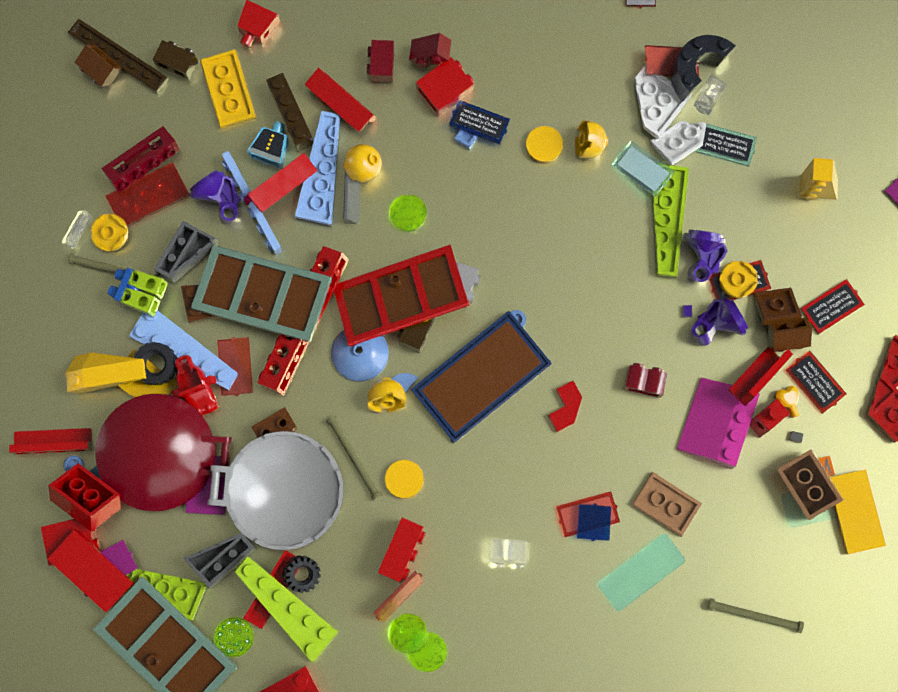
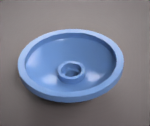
M344 330L337 335L331 349V357L336 370L343 377L357 382L368 381L378 376L385 368L389 356L388 345L383 336L349 347ZM362 348L363 351L362 353L358 354L356 353V349Z

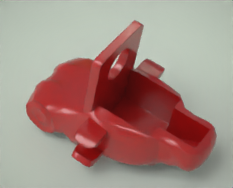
M183 355L175 360V366L178 370L176 375L178 389L173 390L172 395L177 398L183 397L185 402L196 408L203 417L206 414L214 413L219 408V405L210 385L217 382L216 377L212 375L206 377L204 371L194 364L191 356Z

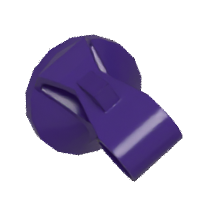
M216 170L190 188L191 193L189 196L192 199L212 201L219 205V219L222 223L230 224L237 217V203L241 199L235 192L232 178L226 176L223 171L218 172ZM230 210L233 217L226 218L223 211Z
M690 229L688 233H684L683 238L693 248L698 257V261L688 270V277L691 281L705 282L713 272H719L720 262L728 252L725 245L726 239L722 238V234ZM698 269H700L702 272V275L699 279L696 277V271Z
M727 297L724 299H714L706 312L697 316L698 320L692 327V334L696 342L701 346L710 344L717 330L733 332L743 336L747 334L746 329H748L733 299L728 300Z

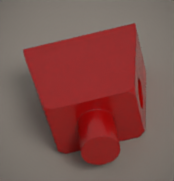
M246 0L237 26L239 33L243 35L240 43L247 48H250L253 40L264 43L280 22L278 14Z
M775 399L751 419L749 426L760 438L790 413L778 399Z

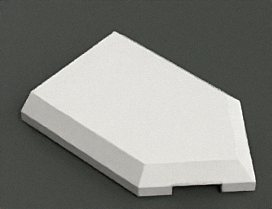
M679 121L667 129L659 140L655 137L650 140V143L665 161L672 166L703 145L706 122H698L696 124Z

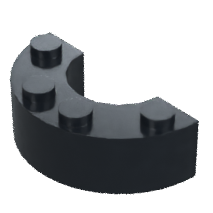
M701 35L688 41L674 59L670 72L671 83L678 97L684 101L702 81L697 75L696 63L708 62L718 67L729 56L736 45L728 39L716 35Z

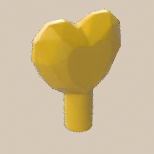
M791 385L785 390H778L775 395L776 399L789 409L792 418L799 416L796 408L799 398L798 389Z

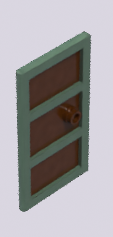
M213 245L191 308L311 343L332 277Z
M143 576L138 579L133 587L93 629L158 692H215L237 668L218 647Z

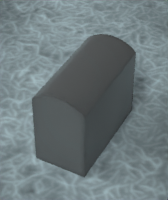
M791 431L789 440L802 443L803 433Z

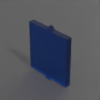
M596 503L593 505L579 504L577 539H590L592 542L595 540L609 541L611 506H599Z

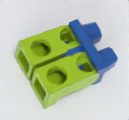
M130 268L126 270L117 269L115 279L121 281L119 288L111 285L107 294L121 305L154 317L161 302L157 298L162 299L168 283L162 278Z

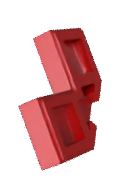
M574 380L556 389L564 404V407L548 415L556 432L575 423L582 395Z

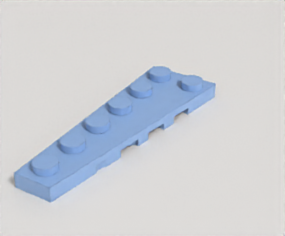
M321 111L309 158L316 167L317 172L303 182L295 218L332 226L340 115Z
M158 310L154 317L142 313L129 335L130 338L143 345L151 342L165 344L173 349L177 358L183 355L191 356L194 364L204 371L206 377L210 375L215 376L216 384L227 390H230L238 376L235 370Z

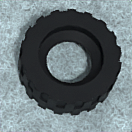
M157 342L146 343L138 348L139 350L135 352L134 358L144 359L146 379H141V381L151 385H163V383H168L170 379H173L174 374L177 372L175 366L177 355L174 354L173 349ZM153 354L162 356L165 362L163 370L159 373H151L146 366L147 359Z

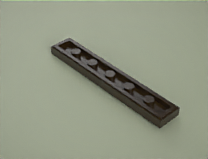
M79 18L67 32L83 45L95 44L122 67V71L157 94L169 80L167 76Z

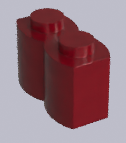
M640 363L629 365L624 390L657 398L663 396L667 373L663 372V369L658 367L647 369L644 368L645 365Z

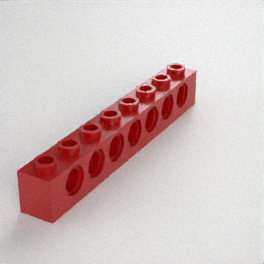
M325 246L317 254L316 262L313 268L310 269L312 272L332 277L317 325L349 260L342 252ZM280 334L276 339L272 353L267 358L264 370L259 374L257 383L270 391L284 396L309 342L296 338L292 339V337Z

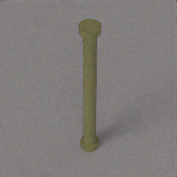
M71 253L68 259V263L72 265L75 263L116 273L117 269H127L79 257L74 253Z
M334 415L327 419L326 422L328 425H331L372 494L371 498L374 501L383 494L376 488L338 424V418Z
M712 598L709 600L708 610L711 611L715 609L793 629L797 633H802L804 628V622L802 621L794 622L716 602Z

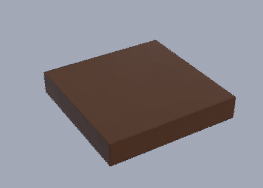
M791 287L754 293V300L763 325L801 320L802 315Z

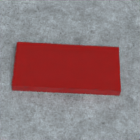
M76 529L47 558L105 613L134 583Z

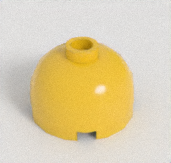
M586 120L580 122L577 131H580L579 137L575 136V153L580 158L597 157L607 147L608 137L600 124Z
M359 144L345 152L346 161L344 162V168L352 180L364 183L375 178L380 172L382 166L381 157L372 146Z
M387 377L381 378L372 384L368 391V408L372 411L381 412V409H387L388 412H395L405 407V390L395 380Z

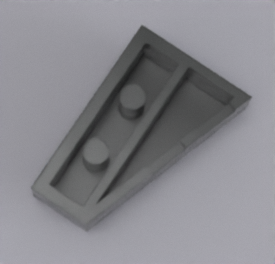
M182 221L154 270L159 276L172 283H176L211 252L213 245L218 246L219 243L213 236Z
M240 533L195 554L186 556L184 560L208 588L213 589L246 556L249 557L257 548L243 533Z

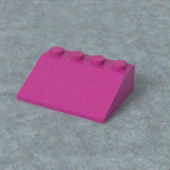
M701 377L677 450L730 469L736 467L760 394L758 393L744 406L729 392L728 389L732 385Z

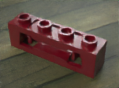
M162 126L101 169L119 193L136 180L144 177L152 169L157 168L169 157H173L180 149L174 138ZM158 136L160 137V139L156 142H153L152 145L149 144V142H151ZM120 162H125L124 164H121L120 167H118L117 169L113 168Z

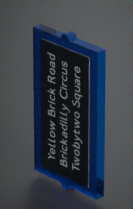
M459 100L455 110L452 111L449 126L500 145L504 134H507L506 129L510 119Z

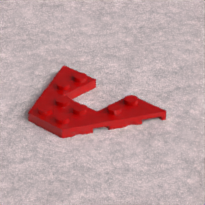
M897 335L892 337L867 412L872 421L894 443L898 442Z

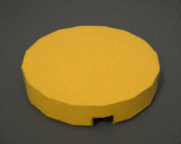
M540 126L533 129L526 139L528 155L539 163L555 161L563 149V139L560 133L549 126Z
M115 214L101 215L91 226V239L95 246L103 251L112 252L119 250L124 246L128 238L127 224L121 217Z
M731 261L720 272V287L725 294L732 298H745L757 286V272L752 265L745 261Z
M396 461L386 471V487L397 498H412L423 486L422 470L413 461Z

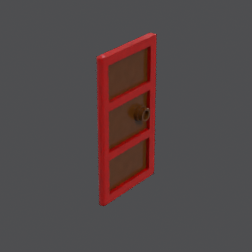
M451 244L337 283L334 289L349 347L470 306Z

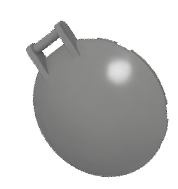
M281 431L265 434L248 443L237 454L230 466L211 465L210 467L212 478L210 499H208L207 505L226 506L238 530L254 543L266 548L290 550L312 543L330 528L341 508L343 481L336 461L323 445L311 437L300 433ZM220 472H226L223 500L218 499Z

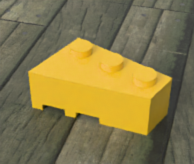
M813 158L801 174V197H805L808 200H815L817 198L837 200L838 176H836L837 172L835 171L833 159Z

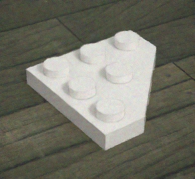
M645 64L634 80L643 129L659 140L688 102L691 95L682 101L674 91L671 81L661 74H648L647 64Z

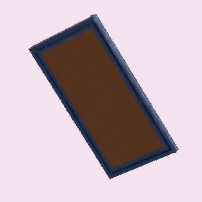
M507 311L416 384L411 391L447 434L450 441L455 443L552 365V363L511 312Z

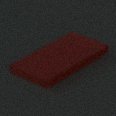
M172 162L136 180L119 193L116 190L106 195V198L114 214L121 217L127 224V227L189 197V192Z

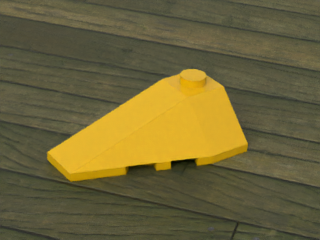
M93 352L75 356L65 373L67 392L78 394L146 379L144 359Z

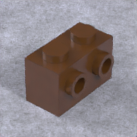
M95 44L85 45L74 62L79 66V70L93 78V82L98 86L111 85L122 69L121 66Z
M806 317L796 321L769 324L768 342L773 352L811 347L812 327Z
M285 407L251 427L257 438L273 432H295L298 430Z

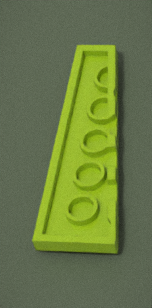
M657 164L670 173L656 192L652 190L657 276L676 278L689 168Z
M246 556L234 572L313 663L338 631L250 557Z
M136 569L127 574L134 583L124 595L143 576L187 619L193 621L207 585L200 581Z

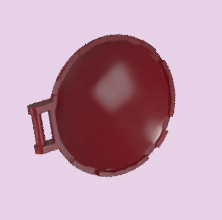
M167 394L141 395L122 403L103 423L96 441V465L102 481L120 494L121 502L144 511H165L188 502L204 487L209 477L212 476L210 467L215 463L216 442L222 443L220 466H228L229 444L232 443V437L213 436L209 425L201 413L180 398ZM220 472V476L226 475V472Z

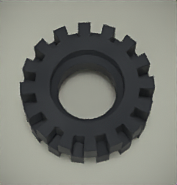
M297 555L296 558L292 557L290 562L287 561L285 563L287 566L283 568L285 572L282 575L285 578L284 582L289 588L299 593H303V591L307 593L310 592L309 589L316 588L314 585L319 583L318 578H321V574H319L320 568L315 561L307 556ZM299 567H306L309 574L304 581H297L295 579V571Z

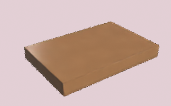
M652 472L631 505L682 537L702 503Z

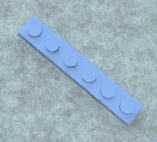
M226 151L222 154L224 160L221 162L226 171H231L234 186H239L241 192L238 194L243 203H245L243 198L251 191L229 151ZM251 202L248 204L250 208L247 210L252 219H257L259 224L256 227L261 235L265 234L267 240L264 242L269 251L273 250L276 255L282 252V249L264 215Z

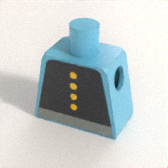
M275 121L272 130L262 127L248 148L249 158L283 169L289 143L287 135L282 134L285 125Z

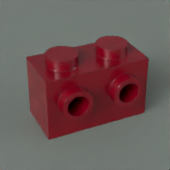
M441 33L412 39L409 61L415 63L420 68L449 61L452 40Z
M372 40L371 46H368V58H371V62L367 64V75H370L371 82L393 83L394 41Z

